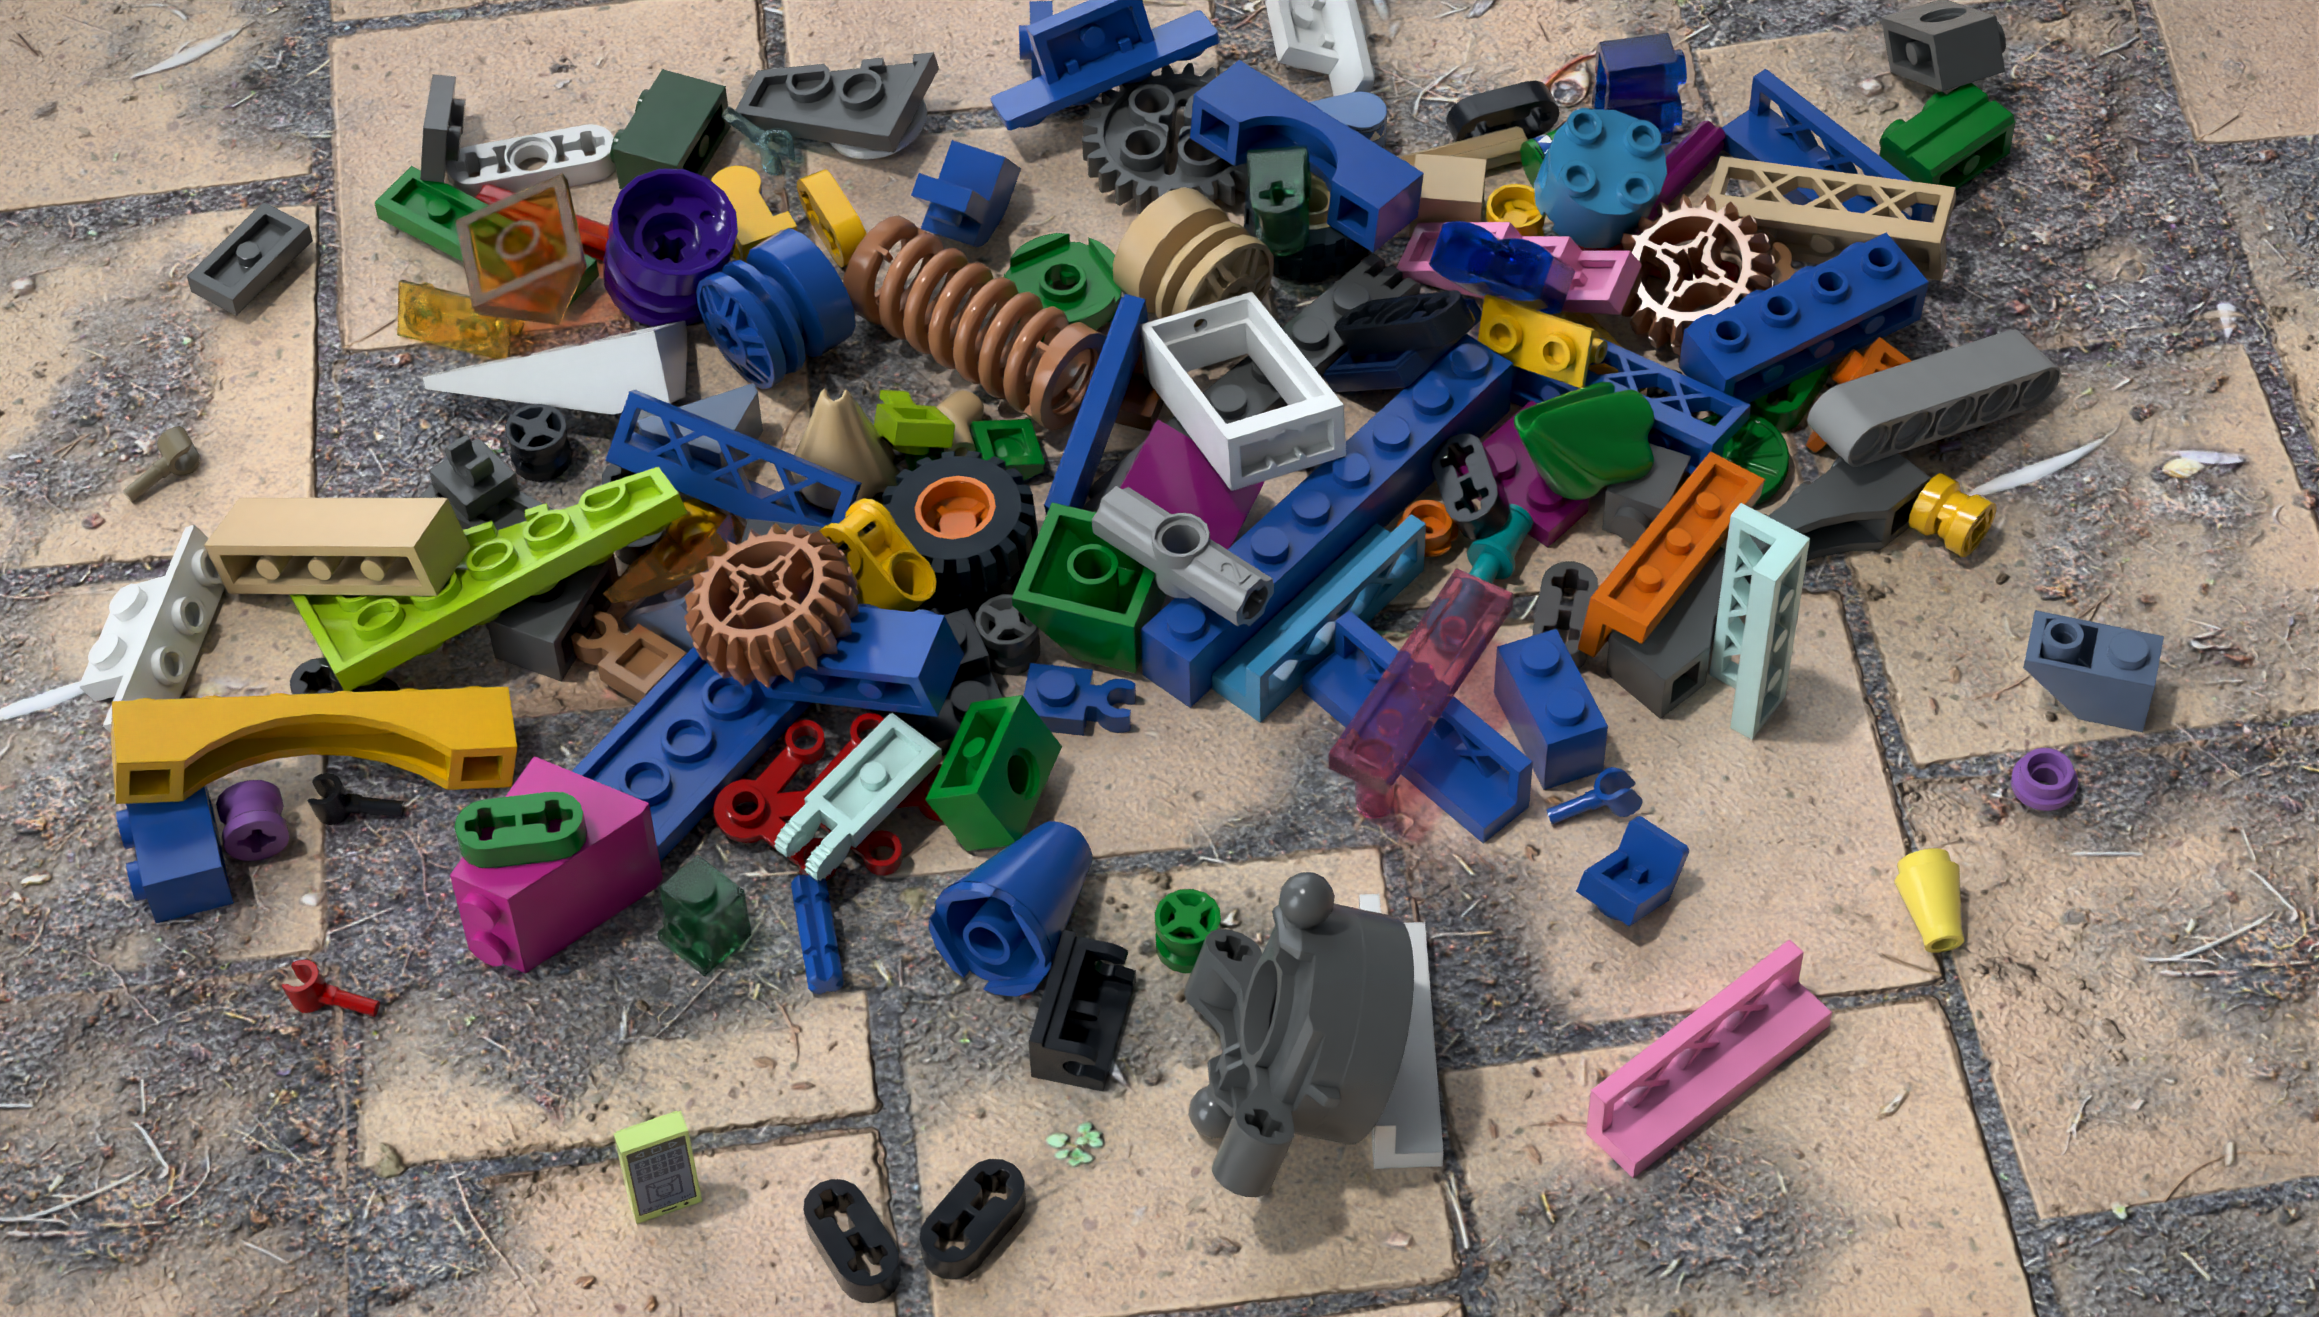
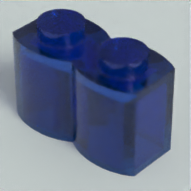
M1669 33L1599 42L1595 59L1596 84L1592 95V109L1617 110L1638 120L1649 121L1661 133L1660 145L1670 144L1674 126L1682 124V104L1678 93V85L1685 84L1687 80L1686 61L1682 49L1674 50Z
M1464 221L1443 223L1429 262L1432 269L1439 275L1473 294L1480 296L1487 294L1495 297L1502 296L1513 303L1546 314H1556L1562 311L1575 274V270L1568 263L1534 242L1519 238L1501 239L1479 225Z

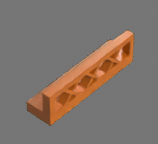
M1710 451L1590 597L1578 650L1594 658L1608 641L1612 629L1643 644L1728 538L1730 516L1739 504L1742 503L1752 508L1760 498L1765 479Z

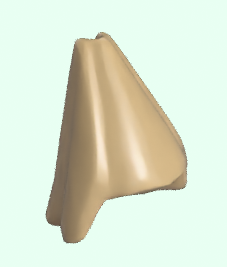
M824 388L818 397L808 426L794 455L861 482L856 501L863 498L872 499L876 494L884 493L887 486H897L895 477L900 471L893 464L895 454L892 447L879 435L872 422L847 389L844 390L841 398L833 401L827 389ZM791 471L796 484L808 479ZM818 482L799 490L803 492L808 501L830 510H835L841 494L840 491Z

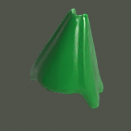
M1598 382L1526 408L1514 417V426L1536 470L1545 484L1554 493L1564 498L1574 500L1595 496L1605 486L1645 477L1653 466L1654 457L1648 443V434L1654 424V412L1648 400L1635 390L1615 392V386L1611 382Z

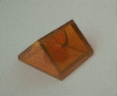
M563 173L455 220L472 308L478 315L554 325L560 324L587 268L569 183Z

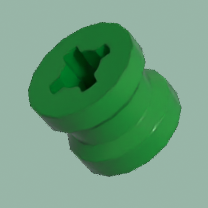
M1180 889L1166 895L1159 902L1155 910L1156 953L1160 961L1169 969L1180 973L1192 972L1206 936L1211 931L1221 929L1220 908L1216 901L1205 892L1195 889ZM1183 932L1185 935L1194 936V938L1178 937L1177 934Z

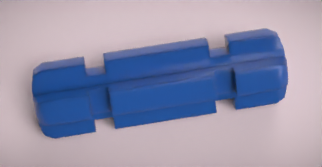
M798 875L792 880L791 888L808 989L814 994L819 995L827 991L836 992L843 986L844 980L826 878H822L820 881L810 875Z

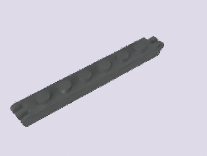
M1373 253L1286 323L1282 329L1318 374L1323 377V374L1326 373L1325 370L1347 351L1334 329L1336 322L1344 314L1367 301L1418 295L1421 285L1410 277L1401 282L1403 273L1392 265L1384 269L1385 261ZM1249 355L1203 392L1204 396L1226 424L1288 406ZM1175 416L1165 423L1191 438ZM1144 442L1094 482L1088 493L1090 500L1084 505L1083 510L1097 513L1101 499L1115 486L1120 487Z

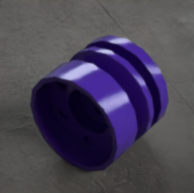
M656 169L636 176L619 192L611 212L608 230L609 239L606 243L603 260L604 287L616 307L632 320L651 327L685 321L686 326L703 320L698 308L696 295L699 281L712 273L722 272L723 266L731 261L738 235L736 211L726 193L707 177L684 169Z

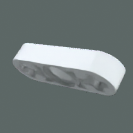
M588 124L467 146L460 149L458 161H447L446 169L450 186L475 198L480 193L483 185L492 184L520 195H528L598 182L609 177L616 169L615 163L610 158L614 137L608 129L599 125ZM595 151V155L585 156L584 153ZM564 155L565 161L559 162L558 156ZM532 157L542 158L547 161L542 168L533 171H526L517 167L523 160ZM506 166L507 172L500 173L499 167ZM473 172H480L481 174L477 177H469V174Z

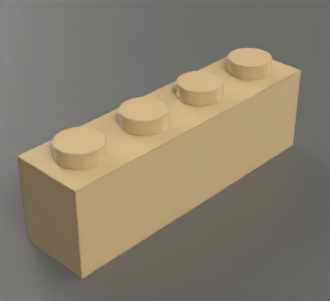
M239 498L204 544L228 594L438 596L471 547L448 498Z

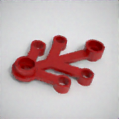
M865 713L858 716L850 728L851 740L804 791L781 793L804 764L809 765L819 761L826 750L824 732L820 725L811 720H800L792 724L786 732V747L756 780L742 779L732 782L718 794L714 803V817L719 830L726 837L737 842L754 843L762 839L775 848L774 841L786 823L784 821L790 820L805 805L804 798L863 741L859 738L861 732L867 729H875L884 718L875 713ZM802 736H812L817 740L816 744L809 749H800L794 745L796 740ZM938 764L896 808L918 806L919 810L928 819L943 822L925 800L942 764ZM744 802H754L758 805L757 809L749 815H740L735 812L736 806ZM820 823L819 826L828 833L831 832L829 828ZM872 831L856 848L850 847L852 851L863 858L866 868L875 875H890L897 871L902 864L901 842L895 834L889 831ZM812 838L795 855H792L790 858L787 857L798 865L801 875H809L804 870L806 868L805 861L811 855V852L816 849V846L818 847L821 844L823 838ZM879 846H888L894 851V854L887 860H876L871 856V852ZM837 868L833 869L831 874L826 876V881L835 874Z

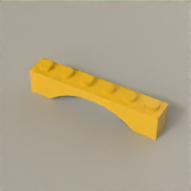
M469 686L455 689L428 690L406 688L398 691H338L334 693L293 695L274 693L266 696H205L202 698L157 700L140 698L130 701H112L111 750L116 804L184 801L207 784L238 769L273 759L305 755L352 756L383 762L418 774L446 790L512 787L517 742L509 687Z

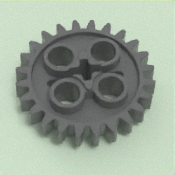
M1188 63L1184 67L1182 74H1174L1170 65L1162 67L1161 75L1153 76L1151 74L1142 81L1119 85V92L1113 89L1102 92V103H1090V119L1083 120L1082 149L1083 160L1087 161L1088 176L1090 178L1099 177V191L1101 193L1115 190L1116 204L1119 206L1131 199H1135L1137 214H1140L1150 203L1166 192L1182 187L1198 190L1213 203L1214 200L1220 199L1232 206L1235 204V189L1246 193L1247 186L1252 185V178L1257 172H1263L1265 170V161L1270 160L1252 161L1234 166L1190 139L1194 94L1216 78V68L1213 67L1208 69L1202 76L1194 75L1193 63ZM1185 106L1184 126L1180 129L1176 170L1174 174L1167 175L1170 168L1169 154L1172 153L1175 143L1177 111L1179 107Z

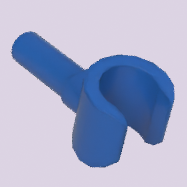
M1610 767L1598 775L1593 790L1548 808L1546 811L1551 824L1605 805L1613 814L1619 817H1627L1638 811L1643 801L1631 789L1635 785V781L1624 770Z

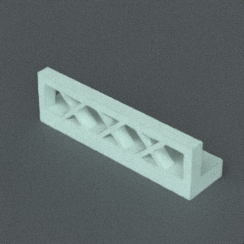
M1740 503L1730 516L1709 675L1735 688L1730 728L1752 740L1786 695L1810 538ZM1749 534L1771 545L1764 555ZM1752 575L1750 584L1744 576ZM1746 615L1745 624L1742 622L1739 616ZM1740 654L1739 664L1731 661L1733 655Z

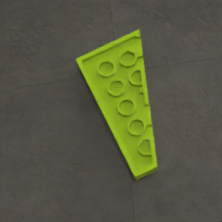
M655 467L588 489L581 496L579 504L561 510H550L548 504L545 503L526 509L525 518L527 521L500 530L496 529L493 521L463 530L471 547L438 596L289 595L344 691H351L359 686L377 682L385 676L387 671L417 655H427L436 651L446 640L474 625H483L493 621L503 610L530 596L541 595L550 591L557 585L558 581L587 566H594L605 562L615 551L644 536H652L662 532L672 521L687 514V510L677 490L661 469Z

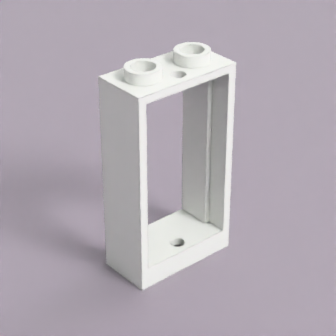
M1253 292L1140 324L1144 376L1231 491L1346 456L1343 403ZM1204 319L1199 327H1194L1197 320ZM1248 354L1288 406L1226 424L1187 372Z

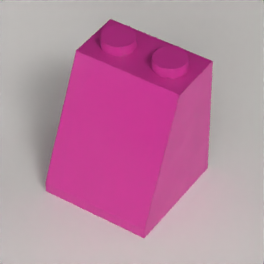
M535 756L505 797L543 792H564L573 796L581 804L587 828L586 842L580 851L571 857L557 861L497 868H479L469 864L462 857L450 874L469 950L477 958L489 965L501 966L504 964L525 974L656 889L663 879L648 802ZM562 819L549 821L550 826L547 832L555 833L560 831ZM495 827L483 828L481 838L479 839L481 841L492 839Z

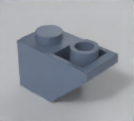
M2035 610L2023 668L2079 720L2143 733L2156 684L2164 636Z

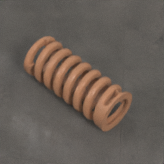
M900 215L886 218L867 233L853 253L843 279V284L849 294L854 313L873 324L883 325L890 335L900 340L907 339L913 349L925 355L932 354L938 364L950 370L956 369L966 381L975 385L981 384L991 396L1000 400L1006 399L1014 410L1029 416L1046 429L1051 431L1062 429L1077 418L1106 336L1081 322L1069 325L1064 311L1054 306L1044 309L1041 299L1031 292L1019 294L1015 282L1005 277L994 279L988 266L980 262L969 264L964 252L954 247L944 249L940 238L917 227L915 223ZM901 240V250L893 260L889 250ZM923 258L917 275L905 290L904 285L909 274L918 261ZM885 260L890 263L893 260L882 287L875 292V282L882 261ZM947 273L940 292L928 305L933 290L940 279ZM972 288L964 307L953 319L962 298ZM996 303L994 312L991 315L989 321L978 334V331L981 327L984 318L986 317L989 310ZM1021 318L1015 334L1008 342V344L1004 347L1008 335L1010 334L1015 324ZM1045 335L1044 341L1041 342L1040 340ZM1037 347V348H1038L1037 353H1036L1035 356L1032 358V360L1029 362V360H1030V358H1031V356H1032V353H1033L1034 349ZM1087 365L1088 370L1085 378L1076 391L1072 387L1080 378ZM1066 394L1069 395L1070 400L1063 406L1051 409Z

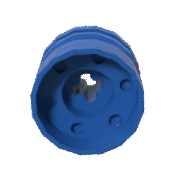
M792 228L780 230L750 249L746 259L747 263L742 260L731 261L723 266L722 272L712 273L699 281L696 290L699 311L719 351L733 369L748 383H754L760 389L772 388L784 379L785 374L795 373L803 367L806 355L810 357L821 356L852 336L856 327L852 302L834 266L819 247L804 234Z

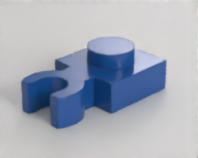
M1030 663L1023 696L1053 733L1084 736L1087 721L1098 722L1101 727L1110 732L1124 733L1129 732L1131 729V710L1118 709L1112 706L1117 703L1135 705L1136 683L1126 679H1112L1102 685H1094L1093 669Z

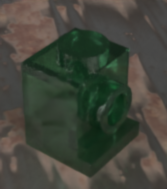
M698 854L659 887L665 917L662 919L664 927L657 932L658 940L704 977L752 935L745 891Z

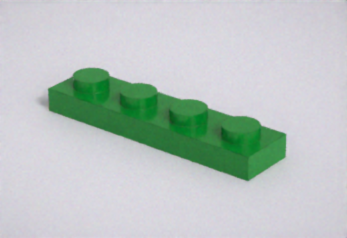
M413 166L401 175L374 202L377 217L380 220L561 313L599 276L596 259L444 182L420 180L421 170Z

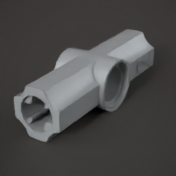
M1115 486L1101 499L1100 507L1092 518L1093 533L1153 571L1158 587L1165 594L1174 598L1186 599L1193 597L1237 626L1241 624L1251 626L1264 614L1265 607L1274 594L1273 579L1211 540L1207 524L1201 518L1187 513L1170 514L1129 487L1121 489Z

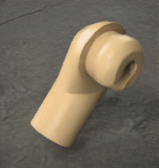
M964 390L956 391L939 403L936 408L955 423L952 448H944V451H955V456H966L968 451L976 450L969 427H971L972 421H982L984 405L974 393Z

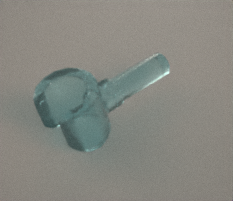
M730 106L725 109L721 118L759 147L761 166L765 172L771 175H781L783 173L779 155H784L792 161L796 160L794 142L787 130L773 128L765 131L761 127L754 125Z

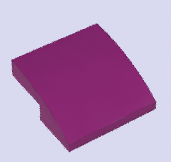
M1157 419L1119 488H1131L1170 514L1187 513L1201 518L1207 524L1210 539L1228 550L1250 512L1264 481L1231 491L1191 438Z

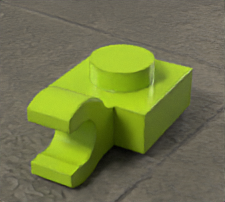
M880 390L879 398L885 404H877L874 427L880 436H884L893 444L895 450L906 454L924 455L929 453L930 447L952 448L955 423L935 406L916 405L907 391Z

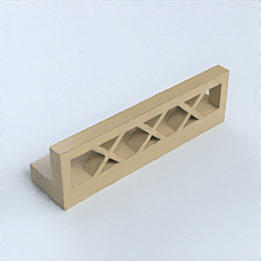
M1720 156L1708 195L1714 198L1717 212L1731 201L1738 208V219L1751 215L1756 220L1758 229L1755 234L1764 233L1769 239L1771 248L1766 254L1771 255L1772 245L1780 242L1790 250L1792 260L1821 264L1840 255L1845 248L1853 243H1865L1887 232L1926 279L1942 281L1947 263L1946 233L1956 201V187ZM1730 178L1755 181L1760 187L1759 191L1747 197L1725 195ZM1800 187L1813 189L1819 198L1806 205L1789 204L1783 195ZM1856 195L1872 197L1878 206L1865 213L1847 211L1842 203ZM1915 203L1938 206L1933 223L1908 220L1901 211ZM1727 246L1723 248V251L1734 252Z

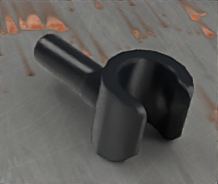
M324 773L313 778L312 783L316 791L325 799L311 798L308 799V803L316 817L324 824H339L346 820L351 813L360 814L362 812L397 817L403 816L404 801L363 797L359 794L347 793L339 777L334 774Z

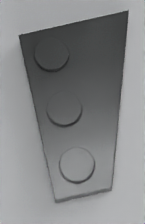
M934 52L914 54L913 63L885 65L882 57L863 59L860 68L830 71L825 64L757 70L734 114L740 128L894 153L939 70V66Z

